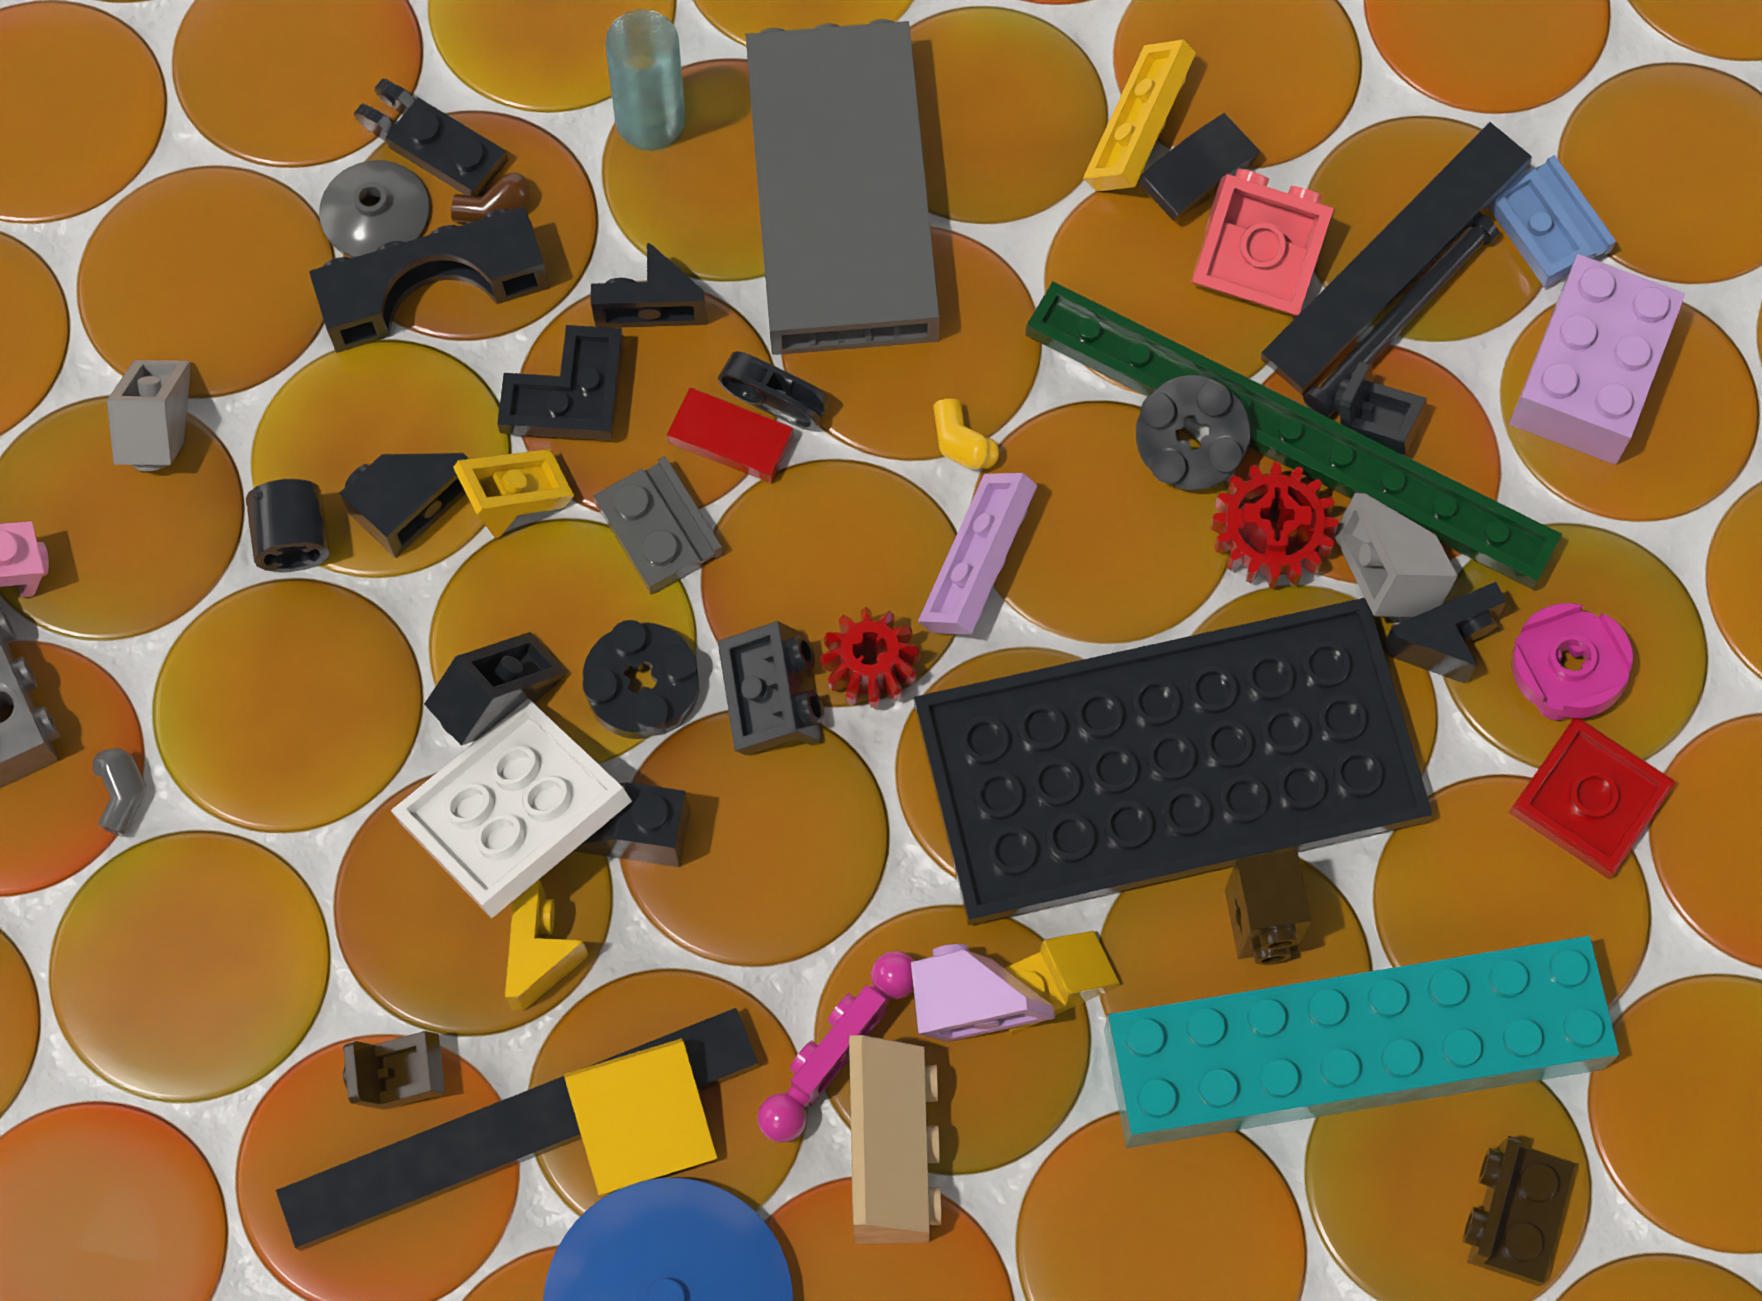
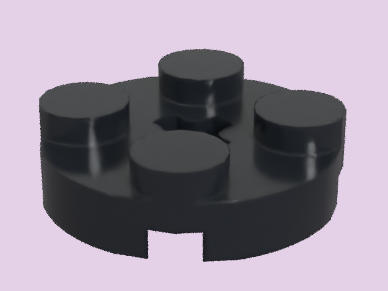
M1181 376L1163 383L1143 401L1136 424V442L1143 462L1159 481L1186 490L1205 489L1227 480L1242 464L1252 442V422L1244 401L1226 384L1208 376ZM1195 415L1198 424H1207L1209 427V435L1201 438V448L1191 449L1189 441H1181L1179 438V430L1186 427V418Z
M624 620L618 623L611 632L602 636L595 643L583 667V691L596 720L607 730L625 738L645 739L648 738V734H657L665 729L667 733L679 727L689 717L699 697L700 685L695 654L680 635L659 624L639 623L634 620ZM642 668L650 669L651 678L656 682V685L652 689L643 686L638 693L630 691L631 680L627 676L632 671H640Z

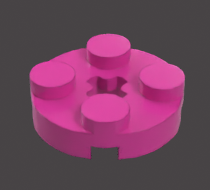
M1562 603L1541 609L1527 620L1515 641L1511 668L1518 688L1531 703L1537 706L1543 716L1552 720H1562L1566 717L1583 718L1593 716L1611 707L1622 696L1628 683L1633 652L1626 633L1613 618L1602 612L1600 617L1593 613L1581 611L1583 605ZM1568 650L1573 657L1583 655L1586 661L1582 663L1578 671L1565 669L1559 664L1562 658L1561 652Z

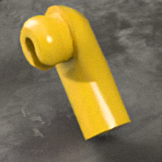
M950 398L937 401L933 405L938 444L942 455L972 470L993 467L999 458L997 443L991 438H985L982 434L964 427L962 407L959 400Z

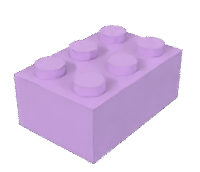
M1577 254L1554 307L1509 425L1616 465L1632 437L1685 293Z

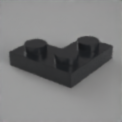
M566 325L560 376L504 373L497 422L499 432L502 434L612 441L624 341L622 328Z

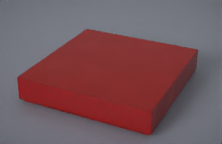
M1573 718L1508 813L1607 879H1610L1676 781L1580 718Z

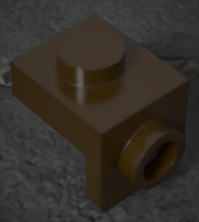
M422 1031L376 1045L354 1041L345 1044L343 1047L345 1060L343 1080L351 1104L386 1110L445 1094L440 1040L437 1033Z

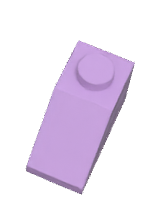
M952 944L940 946L932 950L933 957L911 962L918 1033L921 1035L950 1042L1055 1018L1053 1005L993 959L970 952L967 945Z

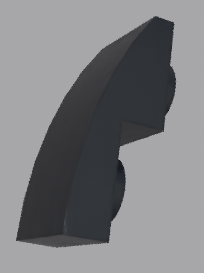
M1223 113L1191 134L1141 174L1138 183L1174 221L1208 200L1217 186H1219L1223 176L1226 174L1235 176L1237 169H1246L1251 166L1261 151Z

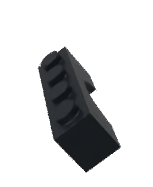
M525 206L514 210L498 209L490 212L481 220L461 226L445 225L435 229L430 235L411 241L388 242L374 252L354 258H335L326 262L321 268L309 271L323 320L336 353L390 337L393 318L401 303L412 292L432 282L456 280L472 284L484 291L496 304L550 289L544 262Z

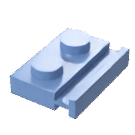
M1555 155L1547 158L1546 163L1536 168L1532 166L1523 171L1488 206L1544 287L1568 275L1577 254L1593 259L1602 253L1606 255L1611 252L1616 243L1614 237Z

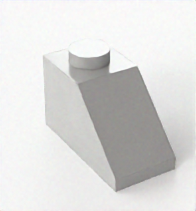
M134 360L107 399L114 465H133V468L136 470L154 471L173 463L184 444L191 374L190 361Z
M1355 493L1338 525L1334 537L1373 615L1415 617L1442 605L1458 576L1437 536L1369 495Z

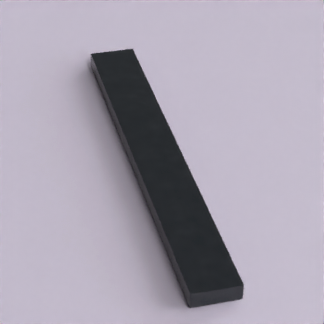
M737 1008L592 1064L596 1065L682 1038L698 1091L759 1067ZM562 1076L277 1189L276 1193L294 1246L298 1251H301L582 1137L565 1078Z

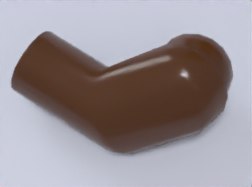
M512 172L504 175L483 197L455 194L451 206V219L453 222L471 223L483 219L487 214L498 209L514 210L524 207L530 196L529 182L522 174Z

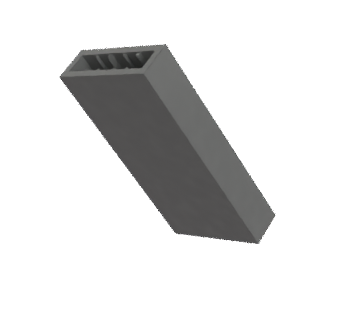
M879 19L868 24L839 26L828 23L818 25L813 29L786 31L781 28H768L759 33L745 34L772 355L939 342V310L909 21L894 22L888 19Z

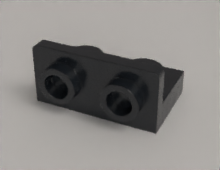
M776 621L717 641L734 750L736 752L749 755L796 739L809 745L823 741L820 723L824 720V708L820 697L815 692L811 668L815 665V655L810 641L803 633Z

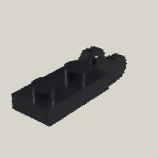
M381 79L375 86L374 91L385 104L403 114L396 125L385 114L364 103L354 112V116L359 124L387 142L391 150L464 195L479 197L508 161L506 150L419 97L415 100L404 88L388 79Z

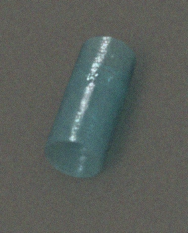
M639 9L626 12L614 20L607 31L605 42L615 124L618 134L626 144L643 151L665 149L677 141L684 130L685 124L679 37L676 27L670 20L656 11Z

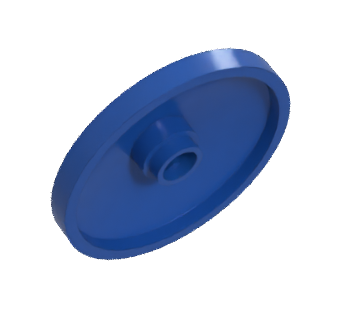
M658 1178L641 1181L612 1192L592 1205L575 1221L565 1234L551 1261L546 1277L543 1301H794L791 1276L781 1246L764 1220L751 1207L731 1193L708 1183L683 1178Z

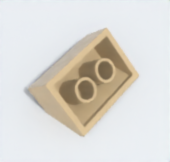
M849 1035L852 1202L855 1244L929 1242V1225H941L940 1187L928 1188L927 1163H939V1127L926 1126V1102H938L937 1065H925L924 1047L863 1035Z

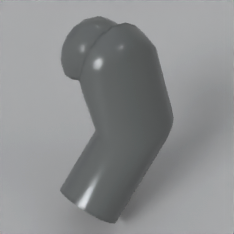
M119 748L102 750L95 756L92 769L95 776H101L110 799L97 825L107 832L124 837L145 795L146 784L134 758L128 752Z

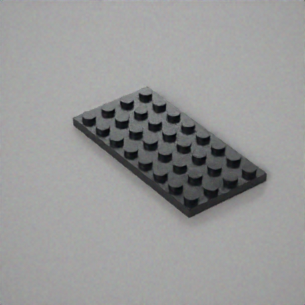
M1365 598L914 697L917 720L968 925L1234 866L1238 858L1292 850L1300 851L1429 822L1433 815L1372 611Z

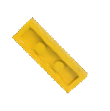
M1184 39L1144 45L1083 177L1095 191L1135 187L1141 174L1144 173L1145 164L1159 134L1165 127L1166 118L1179 90L1185 83L1186 74L1196 54Z

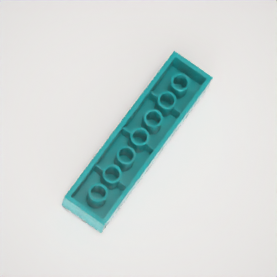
M1590 936L1108 1014L1104 1027L1126 1149L1604 1070L1619 1055Z

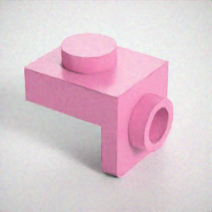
M32 521L0 524V587L18 585L21 597L34 596L42 576L48 574L49 560L46 546L43 542L36 541Z

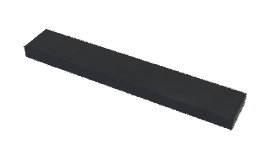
M1489 122L1261 352V360L1303 395L1530 165L1532 156L1494 124Z

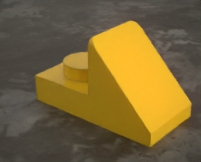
M551 449L458 460L453 466L477 516L495 538L501 537L518 515L564 509L574 497Z
M537 880L513 900L505 998L511 1009L516 1011H525L588 956L583 941L542 939L543 935H552L555 904L554 899L546 898L540 880Z
M1094 930L1046 939L1042 941L1039 953L1004 968L1053 1005L1055 1015L1120 985ZM1040 1022L1009 1028L1008 1031L1010 1035H1013Z

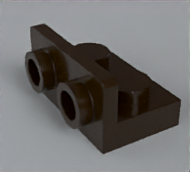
M1508 1136L1498 1146L1497 1150L1488 1148L1482 1163L1478 1183L1487 1186L1482 1209L1473 1207L1465 1226L1463 1243L1472 1245L1467 1263L1541 1286L1545 1282L1575 1164L1520 1147L1521 1139Z

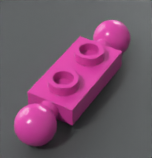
M891 951L881 955L875 961L871 970L872 986L866 985L856 998L848 993L838 1003L827 1021L833 1026L819 1045L812 1040L808 1042L792 1062L790 1070L795 1075L791 1079V1087L787 1093L774 1094L761 1104L758 1111V1125L768 1139L774 1142L785 1143L796 1139L803 1132L807 1120L805 1108L808 1105L812 1107L850 1059L849 1035L868 1036L886 1014V1006L891 999L905 998L914 991L911 962H914L913 958L900 951Z

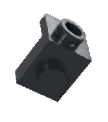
M1359 362L1351 379L1345 378L1340 383L1335 396L1334 410L1339 412L1342 425L1400 454L1406 455L1427 413V398L1373 383L1372 365Z

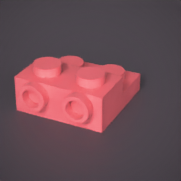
M1237 169L1235 176L1226 174L1220 180L1204 230L1206 231L1190 283L1296 317L1301 312L1334 208L1320 204L1322 195L1302 187L1290 186L1288 193L1267 187L1268 177L1249 170Z

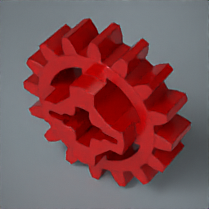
M1273 462L1269 475H1262L1260 469L1256 465H1252L1249 467L1247 482L1234 475L1230 478L1227 489L1230 494L1219 493L1215 509L1220 513L1213 514L1211 530L1221 534L1216 537L1215 551L1225 552L1230 550L1231 554L1226 567L1230 571L1238 568L1240 565L1247 567L1246 582L1252 583L1259 573L1267 575L1269 588H1275L1279 576L1286 574L1288 580L1293 585H1296L1300 582L1302 567L1315 575L1322 563L1320 556L1329 557L1335 542L1329 537L1336 534L1339 525L1338 519L1327 517L1333 510L1334 499H1318L1317 496L1322 482L1317 479L1305 485L1301 482L1303 469L1298 466L1289 477L1282 475L1279 462ZM1263 495L1255 504L1246 503L1254 497ZM1271 509L1274 510V520L1277 521V527L1280 530L1277 541L1274 539L1275 530L1272 529L1271 521L1268 520ZM1292 546H1304L1299 551L1286 555V552Z

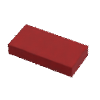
M689 387L669 428L667 441L672 445L772 483L794 436V431L791 426Z

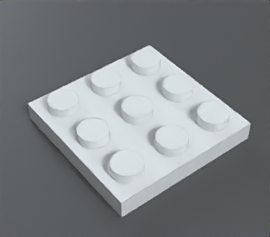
M527 699L391 811L413 838L492 919L632 801L625 789L532 701Z

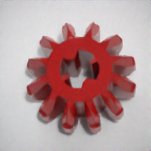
M865 606L861 610V622L856 624L850 617L843 614L839 618L841 633H826L824 645L829 651L821 655L820 659L821 668L832 672L828 677V686L832 691L847 687L846 702L850 705L855 704L861 694L868 695L870 707L876 709L880 704V693L885 692L889 698L898 701L902 697L900 683L913 684L915 682L917 672L911 665L920 660V649L918 646L908 644L912 639V629L909 625L893 629L894 614L890 610L883 614L878 622L872 621V612ZM864 652H876L877 663L873 665L864 664Z

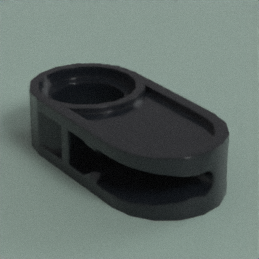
M732 352L717 378L719 384L734 397L805 430H815L829 405L828 398L824 393L812 384L745 352Z

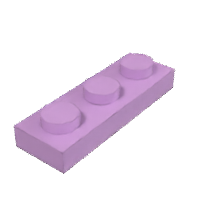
M1024 473L983 475L918 620L930 632L972 634L976 623L983 614L985 602L998 573L1005 564L1006 555L1020 524L1026 517L1029 503L1037 488V484Z

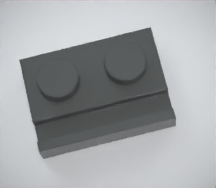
M665 456L660 458L658 464L645 471L642 468L593 495L597 508L651 595L701 568L700 564L713 557L717 559L723 555L722 546Z

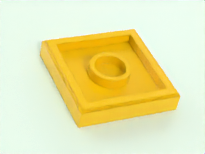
M682 1038L564 1074L598 1195L717 1159Z

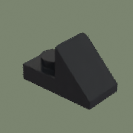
M647 243V282H636L629 278L620 277L609 279L605 283H591V308L596 327L707 325L704 290L650 243Z
M1493 582L1392 626L1383 647L1389 657L1458 682H1468L1476 667V663L1462 636L1466 642L1481 638L1494 630L1497 626L1496 621L1507 600L1497 582Z

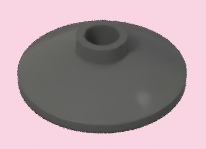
M372 160L348 167L329 183L320 202L319 216L322 229L329 242L344 255L354 258L374 252L388 242H407L421 238L429 221L430 203L424 185L409 169L389 161ZM370 198H381L374 206L368 207L363 205Z

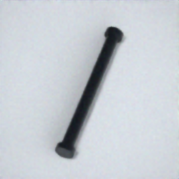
M1480 214L1319 388L1313 386L1304 394L1303 400L1306 406L1329 418L1335 412V396L1342 380L1345 378L1351 379L1359 362L1372 364L1482 245H1490L1498 237L1499 231L1494 222L1487 216Z

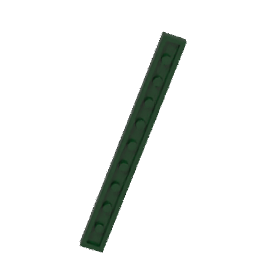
M1052 281L1026 325V336L1146 396L1153 394L1163 383L1187 375L1208 376L1226 384L1244 401L1249 411L1252 422V442L1250 448L1292 469L1298 466L1303 469L1302 474L1314 480L1319 479L1322 484L1350 498H1353L1355 493L1369 495L1435 534L1440 543L1531 589H1534L1562 536L1561 533ZM1195 415L1189 416L1190 418L1196 420Z

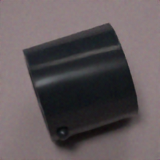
M281 479L261 484L248 492L246 505L253 559L257 567L272 572H294L309 569L327 560L330 551L319 485L302 479Z

